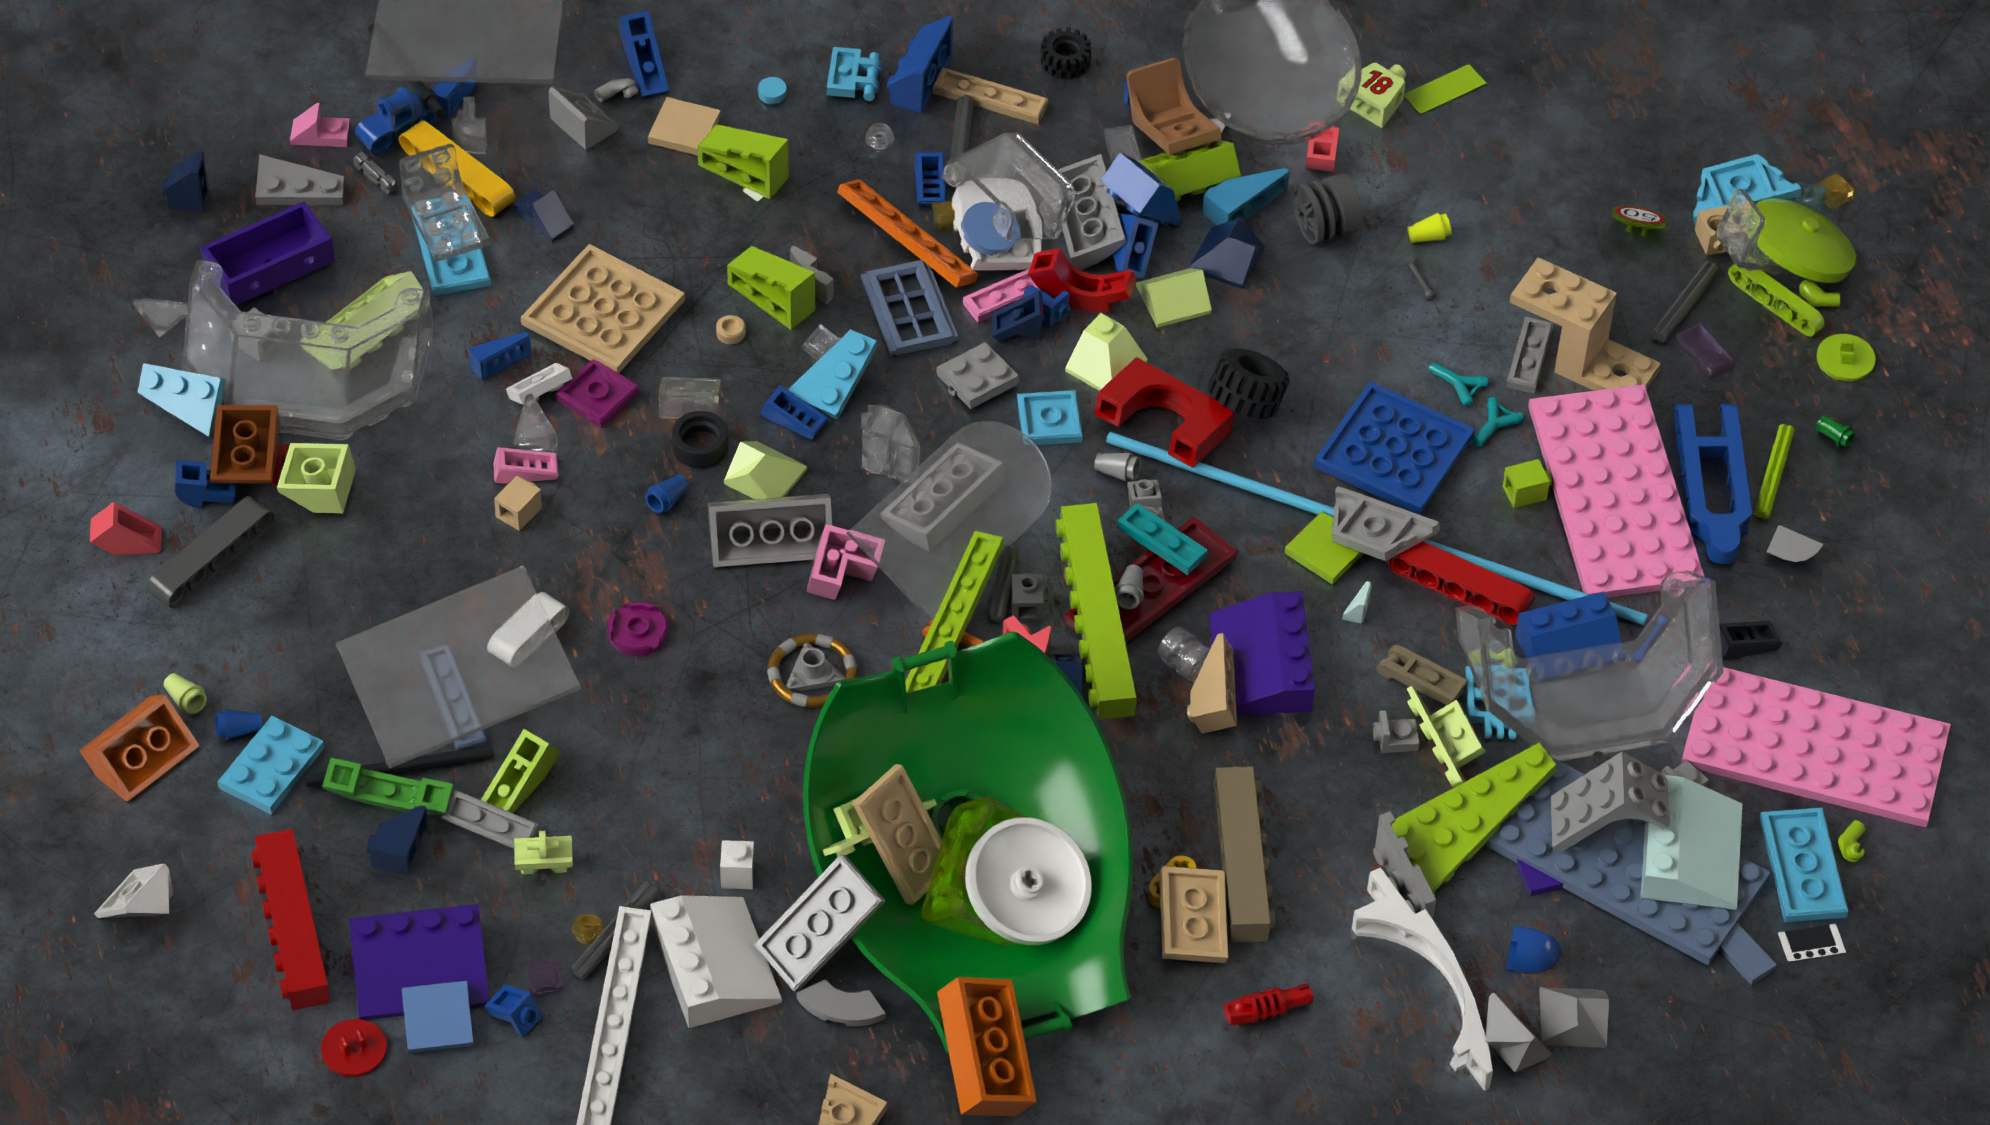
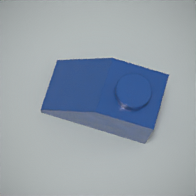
M1119 213L1126 243L1113 253L1117 272L1132 270L1137 278L1144 279L1159 223L1138 216Z

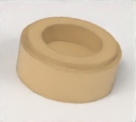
M728 315L718 320L716 335L721 342L736 344L745 337V322L740 317Z

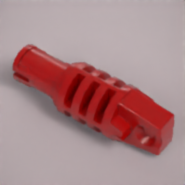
M1308 983L1284 990L1274 987L1270 991L1268 989L1263 990L1262 993L1258 991L1253 993V995L1247 994L1225 1003L1223 1013L1229 1025L1256 1023L1259 1020H1266L1267 1017L1271 1019L1275 1018L1276 1015L1283 1016L1288 1009L1312 1004L1314 998Z

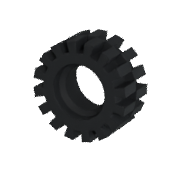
M1066 27V31L1063 32L1062 28H1057L1056 33L1053 30L1048 32V36L1045 35L1043 42H1041L1040 62L1044 71L1048 70L1050 76L1056 73V78L1061 79L1062 75H1066V80L1071 79V75H1074L1075 78L1080 77V72L1085 74L1087 68L1090 67L1091 41L1090 39L1087 40L1085 33L1080 36V30L1076 29L1074 32H1071L1069 27ZM1070 51L1074 55L1063 56L1058 54V52Z

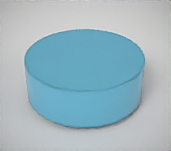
M777 77L763 79L758 85L760 100L767 104L782 102L786 98L785 82Z

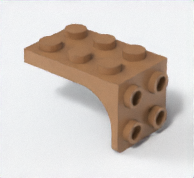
M1170 58L1131 70L1127 73L1133 124L1169 155H1179L1187 149L1197 146L1205 147L1213 141L1221 139L1220 128L1192 104L1183 82L1181 63L1177 58Z

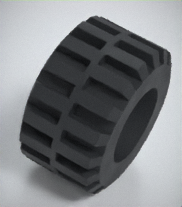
M1241 348L1226 349L1218 359L1208 384V390L1215 400L1219 401L1222 406L1229 408V410L1243 416L1265 419L1273 417L1277 413L1290 378L1287 371L1280 364L1261 353Z

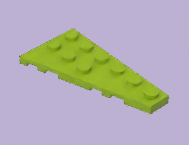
M1540 743L1403 814L1392 823L1396 836L1398 838L1404 836L1409 846L1407 850L1410 855L1411 865L1417 864L1420 867L1434 895L1444 881L1447 883L1454 876V871L1464 861H1469L1500 829V824L1508 816L1512 817L1519 810V805L1528 796H1533L1556 772V763Z

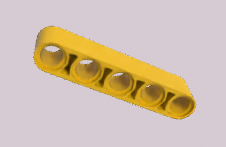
M421 120L399 136L398 140L402 149L411 158L461 196L467 195L468 201L487 216L494 217L516 200L515 193L507 182L428 122Z

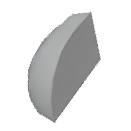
M1778 525L1767 553L1783 560L1798 562L1807 560L1817 554L1823 544Z

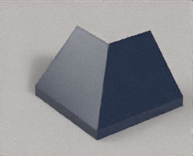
M1239 217L1210 229L1189 268L1201 269L1206 277L1243 289L1264 252L1265 246Z

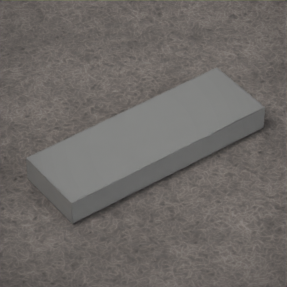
M1525 317L1506 388L1535 394L1554 323Z
M455 789L451 795L446 815L441 816V819L513 850L514 838L536 837L540 828L537 823Z

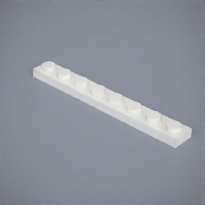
M619 906L577 1125H612L651 921V910Z

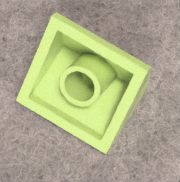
M1189 268L1136 282V287L1157 328L1208 315L1212 312L1204 273L1201 269Z

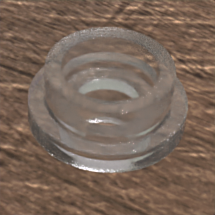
M876 123L870 126L866 132L865 140L871 148L882 150L893 144L894 134L888 125Z

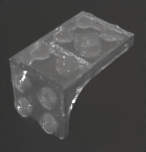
M453 144L439 146L410 155L399 161L403 200L435 262L490 245L489 236L463 186L457 164L456 149Z
M1737 189L1729 201L1728 208L1715 232L1716 237L1738 268H1744L1748 271L1763 270L1773 274L1780 272L1801 277L1778 265L1757 246L1758 237L1765 224V217L1744 189Z

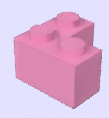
M825 524L806 592L836 600L844 574L872 582L878 568L884 540Z

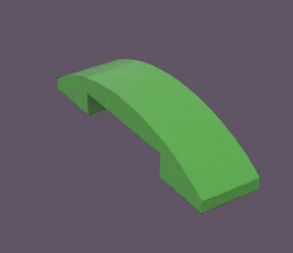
M330 758L322 787L343 797L382 808L406 812L421 805L426 806L427 815H446L454 785L424 777L422 781L367 770L363 769L362 764Z

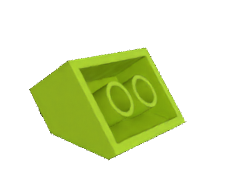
M1223 140L1213 141L1205 147L1197 146L1187 149L1179 155H1169L1167 152L1139 161L1173 189L1176 202L1181 200V195L1190 193V195L1201 194L1207 191L1206 187L1217 186L1224 180L1241 176L1234 144Z

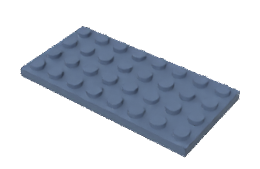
M1551 757L1556 763V772L1533 796H1528L1519 805V810L1512 817L1508 816L1500 824V829L1487 841L1486 847L1516 863L1517 859L1562 882V888L1709 966L1735 924L1739 923L1769 880L1771 872L1740 856L1736 910L1641 898L1645 836L1644 820L1621 819L1611 822L1563 852L1552 847L1551 795L1585 774Z

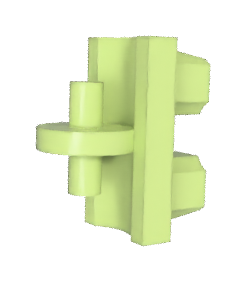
M539 831V837L514 838L515 870H521L522 874H535L538 869L549 868L555 873H564L568 871L569 867H573L572 836L546 837V831Z

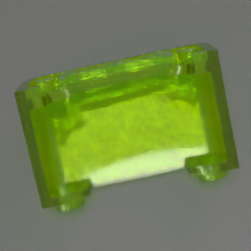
M989 796L958 805L952 811L947 822L923 904L922 918L933 925L1001 946L1015 944V942L997 935L978 917L967 893L965 874L967 861L974 845L988 830L1009 819L1029 817Z

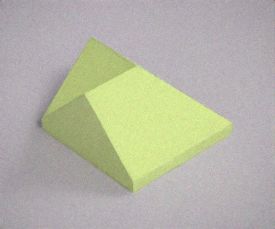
M758 441L740 442L724 479V484L753 499L785 497L807 471V466Z

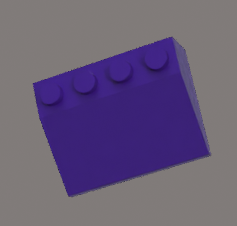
M1303 591L1271 592L1209 613L1212 644L1217 634L1224 633L1234 651L1236 715L1312 712L1315 687Z
M479 904L349 918L359 1019L371 1020L404 1016L402 988L467 981L470 1008L484 1007L489 1002Z

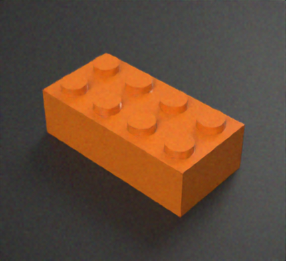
M955 978L940 989L937 995L961 1115L1017 1116L1035 1104L1037 1100L1012 979Z

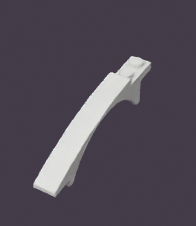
M1381 867L1370 872L1367 891L1375 901L1354 911L1352 930L1356 936L1386 939L1408 947L1429 960L1440 970L1455 992L1462 1016V1030L1453 1047L1455 1054L1450 1065L1455 1072L1467 1067L1484 1091L1489 1089L1493 1073L1489 1046L1485 1042L1486 1036L1475 998L1454 952L1426 909L1415 914L1413 905L1410 901L1404 900L1398 892L1397 884L1392 877H1387Z

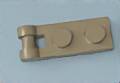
M1392 645L1387 652V659H1382L1376 667L1377 672L1382 677L1387 679L1394 678L1409 687L1413 686L1415 690L1446 706L1458 700L1467 687V679L1400 645Z

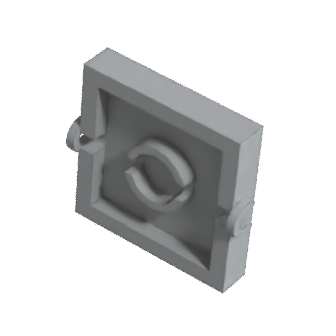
M986 342L937 366V376L948 386L949 393L953 397L957 395L970 409L1019 384V375Z

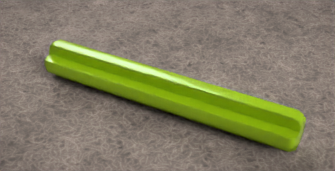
M1781 424L1778 428L1755 506L1754 515L1757 518L1761 517L1765 520L1770 517L1795 431L1792 425Z

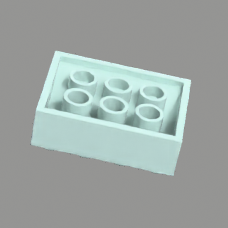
M1665 775L1668 780L1670 825L1665 829H1661L1645 821L1641 898L1736 910L1742 803L1687 778Z

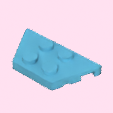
M1759 154L1703 168L1693 221L1696 224L1698 211L1753 201L1754 205H1756L1759 201L1768 198L1788 200L1801 196V188L1797 183L1792 185L1788 182L1779 169L1770 166L1767 160Z

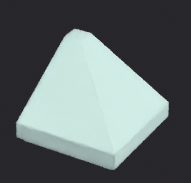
M1365 582L1344 611L1342 620L1359 624L1364 622L1370 602L1371 582Z

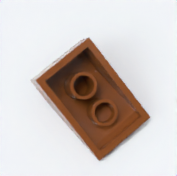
M217 405L210 475L211 483H272L279 453L281 432L277 405Z

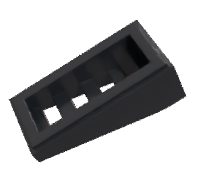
M1771 621L1717 624L1710 638L1721 661L1780 648L1782 645V641ZM1762 632L1765 639H1762L1759 633Z

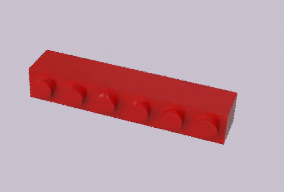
M293 829L255 836L256 849L251 850L254 869L260 868L262 875H257L256 878L259 893H266L267 901H262L265 920L272 919L273 923L272 927L267 928L271 946H278L279 953L273 954L277 973H284L285 979L279 980L282 998H289L291 1010L330 1003L327 979Z

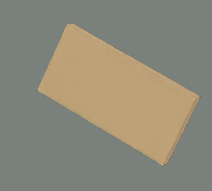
M895 764L852 803L906 904L913 905L955 866L903 765Z

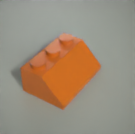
M153 695L149 696L79 751L94 774L121 798L129 801L200 745L167 696Z

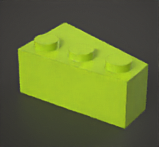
M716 124L697 146L699 166L768 199H771L789 178L788 139Z
M753 246L727 265L728 285L790 330L815 311L814 271Z

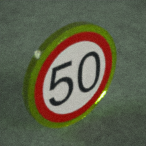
M1615 206L1611 211L1613 218L1627 224L1628 233L1631 232L1632 226L1643 228L1641 235L1644 236L1648 229H1662L1668 225V219L1664 215L1641 207Z

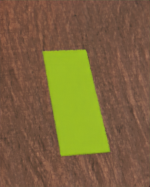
M1468 64L1405 93L1404 97L1422 114L1487 83Z

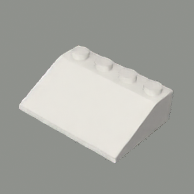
M681 895L650 904L651 926L688 1028L782 1003V998L768 961L754 945L759 938L743 897Z

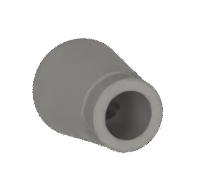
M1098 453L1095 458L1094 468L1095 471H1100L1125 482L1130 480L1136 481L1141 469V459L1134 456L1133 453Z
M1137 565L1127 566L1115 587L1117 604L1120 607L1133 609L1143 601V570Z

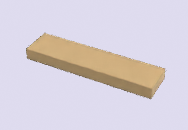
M942 68L933 85V94L953 100L969 95L970 99L974 101V106L1035 124H1039L1048 106V98L947 68Z

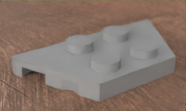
M1340 486L1336 487V502L1333 513L1334 522L1332 525V540L1334 543L1387 561L1440 531L1438 521Z

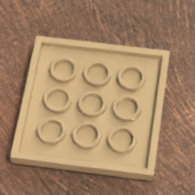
M588 244L521 316V325L590 361L595 359L608 368L620 373L685 301V293Z

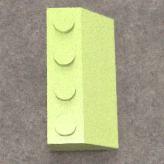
M412 271L384 277L300 343L306 350L330 368L344 367L348 369L360 361L358 356L364 351L370 352L381 344L380 339L386 334L390 336L403 327L401 323L408 318L410 320L424 311L422 306L429 302L430 299Z

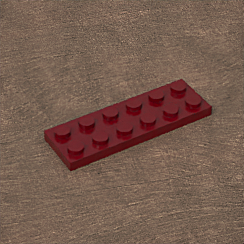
M1195 516L1177 529L1208 550L1207 558L1189 575H1186L1151 550H1148L1130 564L1137 565L1143 570L1144 598L1133 609H1124L1118 605L1125 643L1237 558V551ZM1123 569L1121 572H1119L1112 578L1114 589L1117 586L1119 580L1121 579L1125 569ZM1070 609L1064 614V622L1075 631L1074 615H1077V610Z

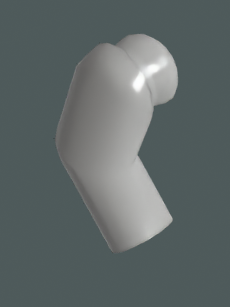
M625 78L611 80L595 89L594 94L599 102H603L621 91L624 97L630 98L638 93V88L635 86L634 83L636 82L633 79Z

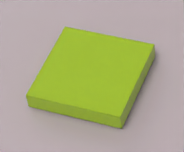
M1322 511L1285 547L1284 554L1333 585L1364 553L1334 543L1332 540L1334 518Z

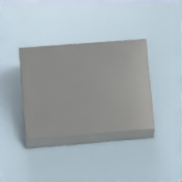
M553 86L550 87L548 91L550 119L585 150L612 135L620 128L613 119L586 95Z

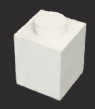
M722 840L720 861L721 888L753 890L754 841Z

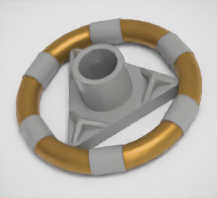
M820 633L802 634L787 639L777 646L772 653L767 668L769 682L774 691L787 702L805 708L823 707L831 692L822 696H807L796 692L835 686L840 680L857 678L858 673L856 659L851 650L834 637ZM811 645H818L837 652L843 659L846 676L825 659L824 653L820 649L813 648ZM803 646L785 686L779 671L780 662L784 656L797 647Z

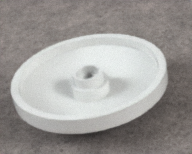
M1021 817L1009 819L993 826L976 842L967 861L965 874L966 888L975 912L989 929L1011 942L1024 945H1042L1058 940L1080 922L1088 908L1092 884L1087 861L1078 845L1068 834L1046 821Z

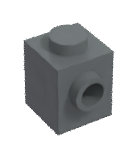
M1012 574V616L1014 615L1019 622H1043V574Z

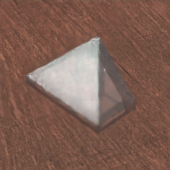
M144 297L134 299L133 303L159 338L196 312L199 305Z
M532 393L527 394L513 445L535 451L558 453L556 431Z

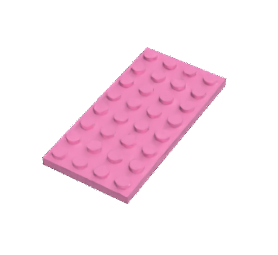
M1645 384L1529 399V411L1546 468L1551 475L1553 492L1583 593L1591 595L1604 591L1607 598L1703 585L1705 580L1704 573Z
M1707 663L1681 764L1688 760L1699 771L1926 828L1951 724Z

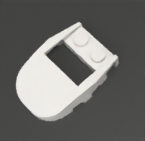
M968 180L958 185L952 198V210L955 211L953 225L955 231H959L961 236V246L964 253H970L973 258L970 266L971 269H1029L1034 253L1041 252V227L1037 211L1027 190L1018 183L1005 180ZM980 202H993L1005 207L1011 213H1026L1032 237L1031 240H1016L1013 248L1005 254L993 253L992 256L984 255L966 243L963 237V228L961 230V222L966 211L972 205Z

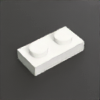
M554 363L506 388L509 399L522 405H528L536 402L539 396L546 392L559 390L564 386L565 382L573 378L569 368Z

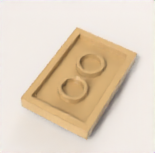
M1162 866L1159 871L1162 959L1225 963L1228 959L1224 871Z

